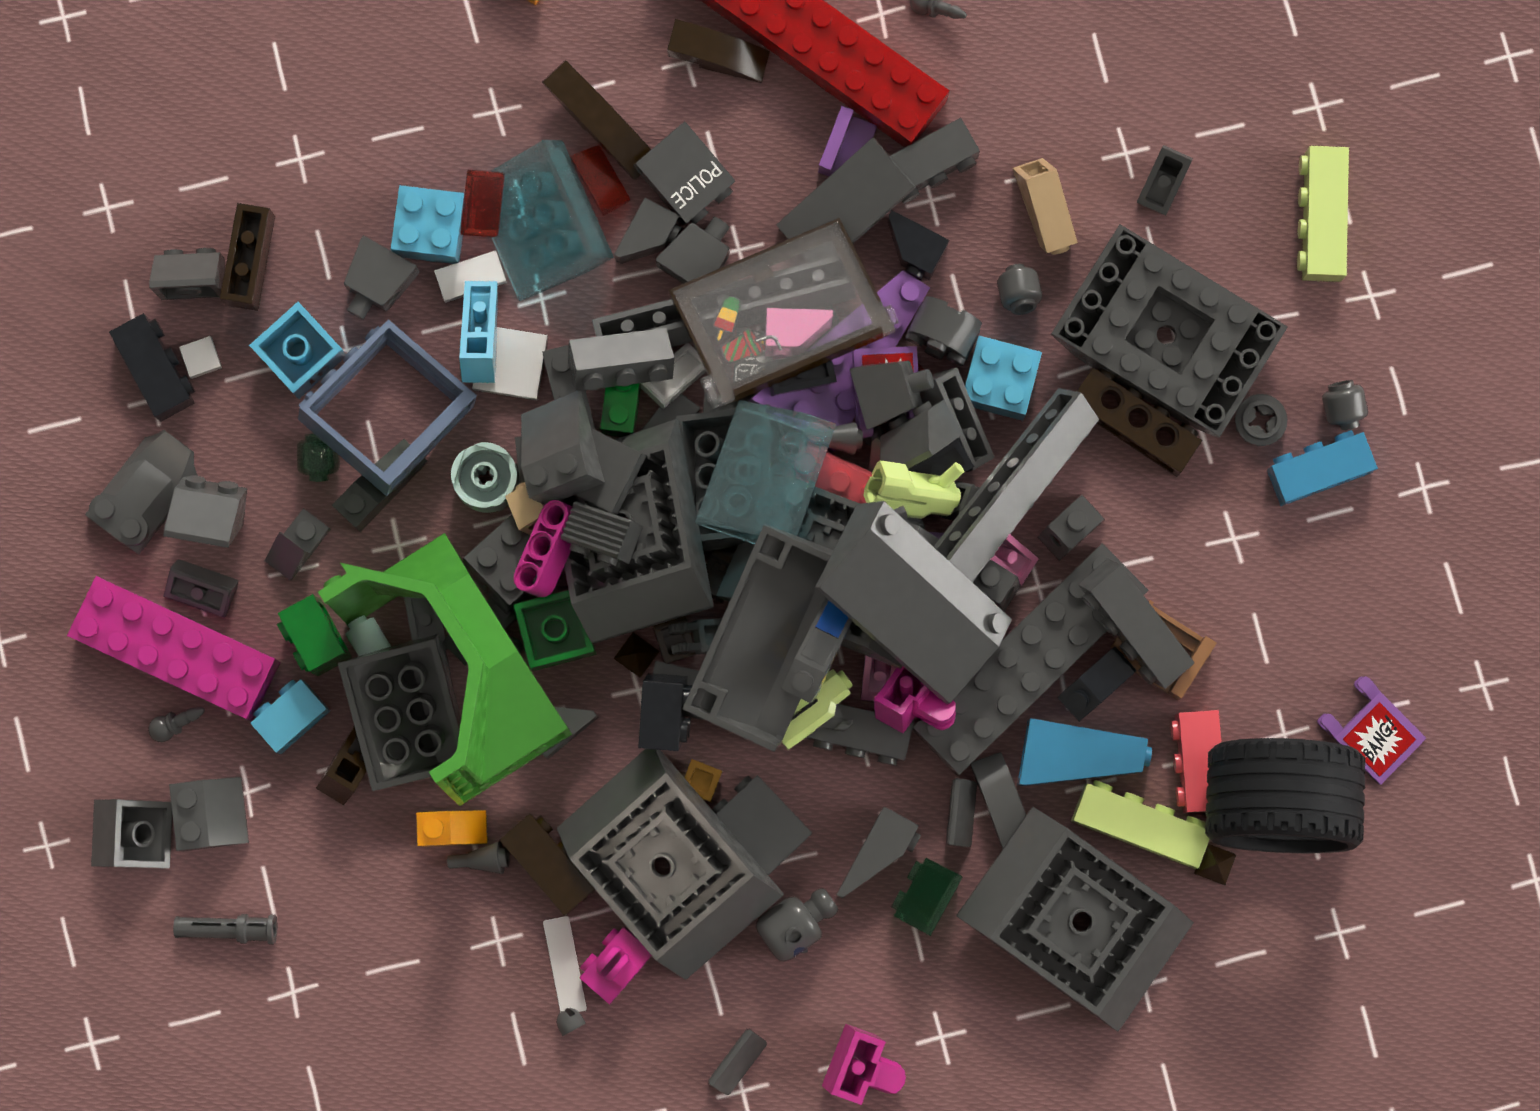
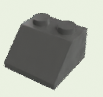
M199 248L193 254H183V250L177 249L165 250L164 255H154L149 288L161 300L220 297L225 272V258L220 252H216L214 248Z
M942 400L933 406L927 401L912 410L913 417L907 419L904 414L890 422L888 426L891 430L880 436V460L906 464L909 469L933 456L963 435L945 401Z
M197 475L182 477L174 489L163 536L229 548L244 525L247 488L239 487L237 483L231 481H221L219 483L206 481L204 477Z
M242 777L169 784L176 851L184 852L249 843Z
M121 799L94 800L91 866L170 868L171 802Z

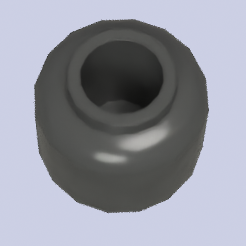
M1013 264L1007 267L1006 271L997 280L1001 304L1003 308L1011 311L1013 314L1024 315L1036 309L1042 300L1043 294L1039 276L1032 268L1025 267L1023 264Z
M1353 380L1328 385V391L1322 395L1328 423L1340 425L1341 430L1359 427V420L1364 419L1368 415L1364 389L1361 385L1354 384Z

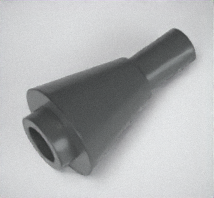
M856 422L822 430L802 429L800 441L804 443H821L823 446L854 455L856 449H861L863 431L857 428Z
M498 841L468 852V854L449 855L447 857V865L449 869L469 867L470 869L503 874L505 867L510 865L509 850L503 847L502 842Z

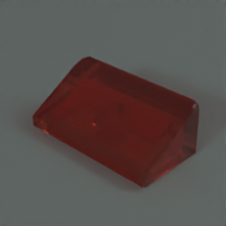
M600 145L570 156L572 164L602 216L631 201Z
M488 170L467 171L461 235L479 237L498 236L504 185L503 173Z

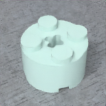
M481 442L464 449L455 458L451 469V480L455 492L465 505L478 512L490 513L503 510L508 505L505 496L513 492L515 487L520 484L519 471L513 458L504 448L493 443ZM487 471H490L493 480L487 481L485 485H482L478 476L485 475Z

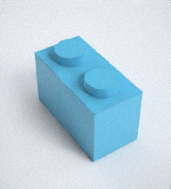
M302 679L297 683L294 680L288 682L278 692L281 697L273 704L269 702L264 703L253 714L256 718L251 722V725L278 754L286 751L331 711Z

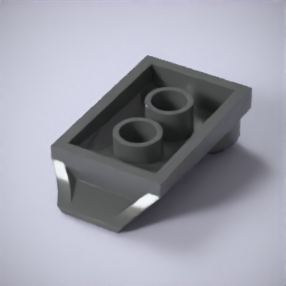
M165 430L145 437L103 492L92 499L89 510L85 515L134 552L140 554L167 519L174 489L182 477L197 475L194 465V452Z

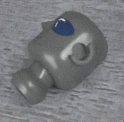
M824 888L815 890L811 898L805 903L798 897L785 898L758 918L756 929L779 961H789L800 953H807V948L821 939L822 931L818 922L834 917L838 912V907Z

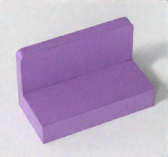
M841 106L819 163L818 173L828 177L832 175L874 137L876 125L853 117L854 110Z

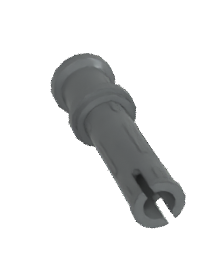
M241 914L237 919L176 916L173 925L175 938L236 939L241 944H246L248 941H267L269 945H274L278 930L277 916L272 914L268 918L249 917L248 914Z

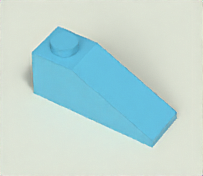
M465 281L459 355L462 382L495 383L497 281Z

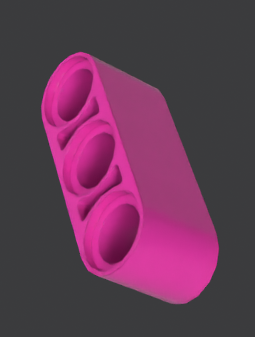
M552 500L542 508L514 573V583L521 591L541 598L553 592L571 552L569 550L571 544L562 540L561 535L566 527L568 516L571 514L572 506L558 500ZM564 514L562 521L559 523L560 517ZM550 545V550L546 554L547 547ZM537 575V579L533 584V579Z

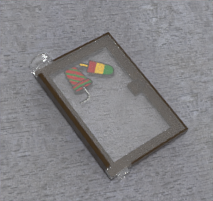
M840 218L668 290L671 300L708 376L701 378L700 382L712 409L722 405L726 406L894 334V325L898 323V317L892 305L883 306Z

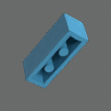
M1350 430L1335 436V443L1323 446L1322 441L1303 448L1305 454L1293 458L1292 453H1287L1273 459L1275 465L1269 467L1267 472L1280 506L1363 477L1377 470L1378 467L1364 432L1354 435L1353 431Z

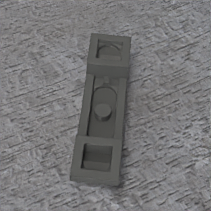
M999 752L974 761L970 766L1003 849L1025 818L1026 813L1004 757Z

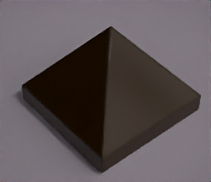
M633 632L616 654L614 660L641 678L660 651Z
M1208 844L1200 867L1195 869L1194 874L1226 885L1236 854Z

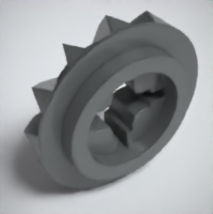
M1256 394L1246 398L1239 405L1234 417L1236 431L1245 442L1254 444L1257 447L1271 445L1278 441L1284 434L1288 421L1286 410L1280 401L1266 394ZM1256 410L1261 416L1273 415L1265 423V431L1260 425L1249 426L1256 418Z

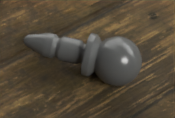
M910 0L911 9L919 15L929 14L930 17H936L940 14L953 19H964L967 17L966 12L961 8L942 2V0Z
M196 707L177 715L170 712L166 716L155 717L149 724V735L157 742H166L174 734H180L183 726L196 721L205 712V709L203 707Z

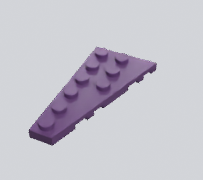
M902 270L879 289L877 294L895 333L861 348L896 347L930 287ZM863 304L805 353L872 325ZM852 352L832 360L837 382L834 384L771 396L768 387L761 390L749 401L756 406L769 404L772 416L800 434L802 429L822 430L851 423L856 415L854 383L850 369L853 368ZM816 443L822 448L829 451L830 453L836 450L830 447L823 446L821 443Z

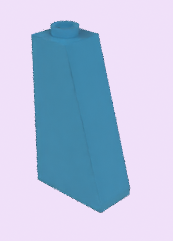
M1030 718L1027 721L1017 785L1031 786L1141 773L1144 766L1149 767L1152 747H1147V738Z

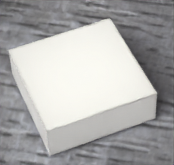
M211 336L179 347L191 379L222 368Z

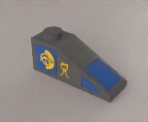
M826 597L780 688L809 703H812L817 697L852 623V620Z

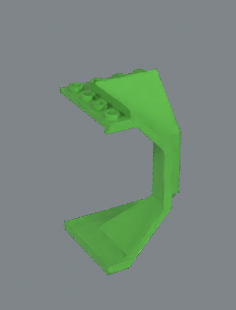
M445 533L384 572L340 563L347 574L330 578L324 583V588L318 591L324 603L328 604L347 625L363 615L365 617L398 596L424 598L431 604L468 664V676L456 752L451 758L429 771L434 782L459 806L572 735L570 729L551 703L463 564L462 558Z

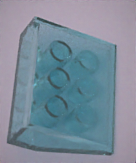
M542 140L468 184L519 301L526 300L590 272L614 258L563 141Z
M739 400L695 524L752 544L756 543L764 524L798 536L833 437L836 423L803 412Z

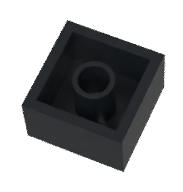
M647 674L642 685L638 748L679 751L682 743H687L690 737L691 718H685V710L682 708L693 686L687 685L688 676Z

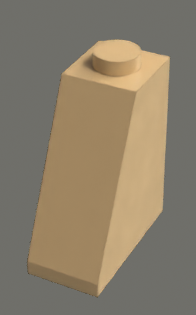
M1043 158L1012 168L1040 247L1046 253L1051 252L1052 255L1068 251L1070 245L1078 242L1057 169Z

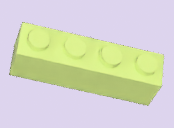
M1309 146L1305 156H1300L1299 175H1304V187L1299 189L1298 205L1304 208L1303 219H1299L1298 239H1303V251L1298 252L1297 270L1302 271V280L1341 282L1347 276L1349 147Z
M1094 780L1093 785L1084 784L1071 822L1193 869H1199L1210 840L1205 834V821L1191 816H1187L1186 821L1174 816L1175 810L1160 804H1156L1155 809L1143 805L1144 798L1125 792L1124 797L1112 793V786Z

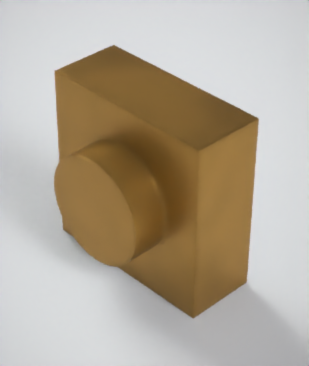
M691 759L684 778L703 800L711 802L723 771Z

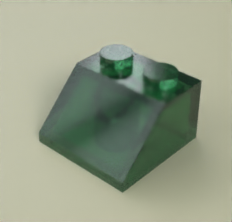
M924 858L922 863L915 861L907 876V879L912 882L906 893L902 890L898 892L891 905V908L896 910L893 917L921 933L931 936L963 876L928 858Z

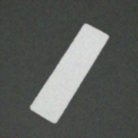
M564 916L545 920L543 925L560 1012L565 1011L566 1008H573L579 1012L586 1011L587 1007L582 981L579 978L580 971L569 917Z

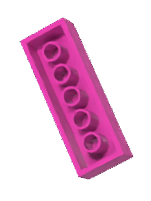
M95 576L67 636L250 721H253L255 717L253 714L259 708L281 663L264 653L98 576Z

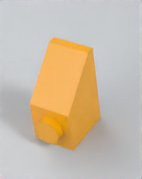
M486 810L416 813L417 846L488 844Z

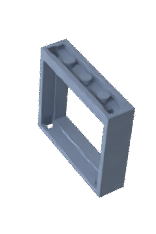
M389 319L381 327L377 326L374 330L371 329L365 337L366 342L359 349L353 347L344 357V364L337 371L331 369L321 381L322 386L315 393L309 391L305 395V399L298 405L300 407L298 420L386 496L472 410L477 397L474 392ZM388 345L453 402L383 472L317 414Z

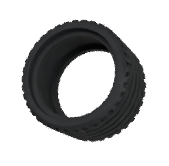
M1252 738L1219 743L1208 752L1209 770L1207 771L1208 787L1206 791L1208 803L1206 804L1205 834L1217 845L1251 851L1308 854L1353 850L1364 840V826L1362 824L1364 823L1363 806L1365 805V794L1363 790L1365 789L1366 759L1357 749L1350 746L1316 740Z

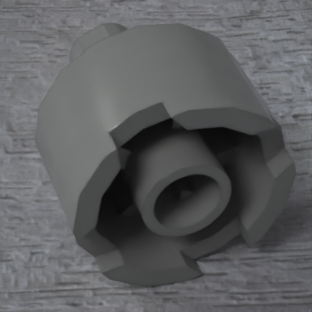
M926 296L910 325L905 339L917 346H926L924 352L936 359L942 360L945 355L949 361L963 366L977 340L982 322L963 309L959 312L947 306L948 302Z

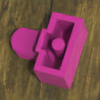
M902 666V669H895L874 698L875 718L901 733L906 731L915 717L939 730L949 728L956 719L955 701L953 700L950 704H945L904 666Z
M625 927L620 931L614 928L602 941V944L606 947L597 957L592 953L580 967L584 973L579 978L608 1004L615 1000L652 957L641 942Z
M845 1024L822 1087L832 1095L862 1105L868 1087L884 1093L895 1094L904 1086L906 1075L901 1065L881 1056L886 1043L876 1034Z

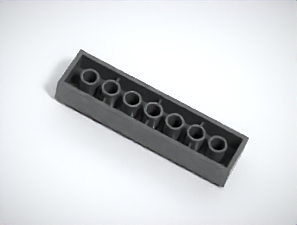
M1103 543L1002 640L998 649L954 698L956 703V719L952 726L945 730H939L922 720H919L913 726L912 731L956 776H959L1107 632L1101 624L1104 618L1099 611H1092L1083 601L1082 596L1085 593L1078 585L1104 561L1110 559L1122 566L1143 595L1149 591Z

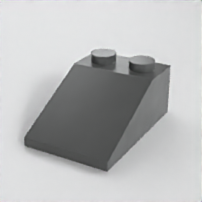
M579 390L521 414V469L529 498L545 505L552 500L561 501L605 483L582 392Z

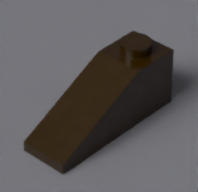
M355 726L351 729L316 787L317 790L342 805H345L353 795L366 773Z

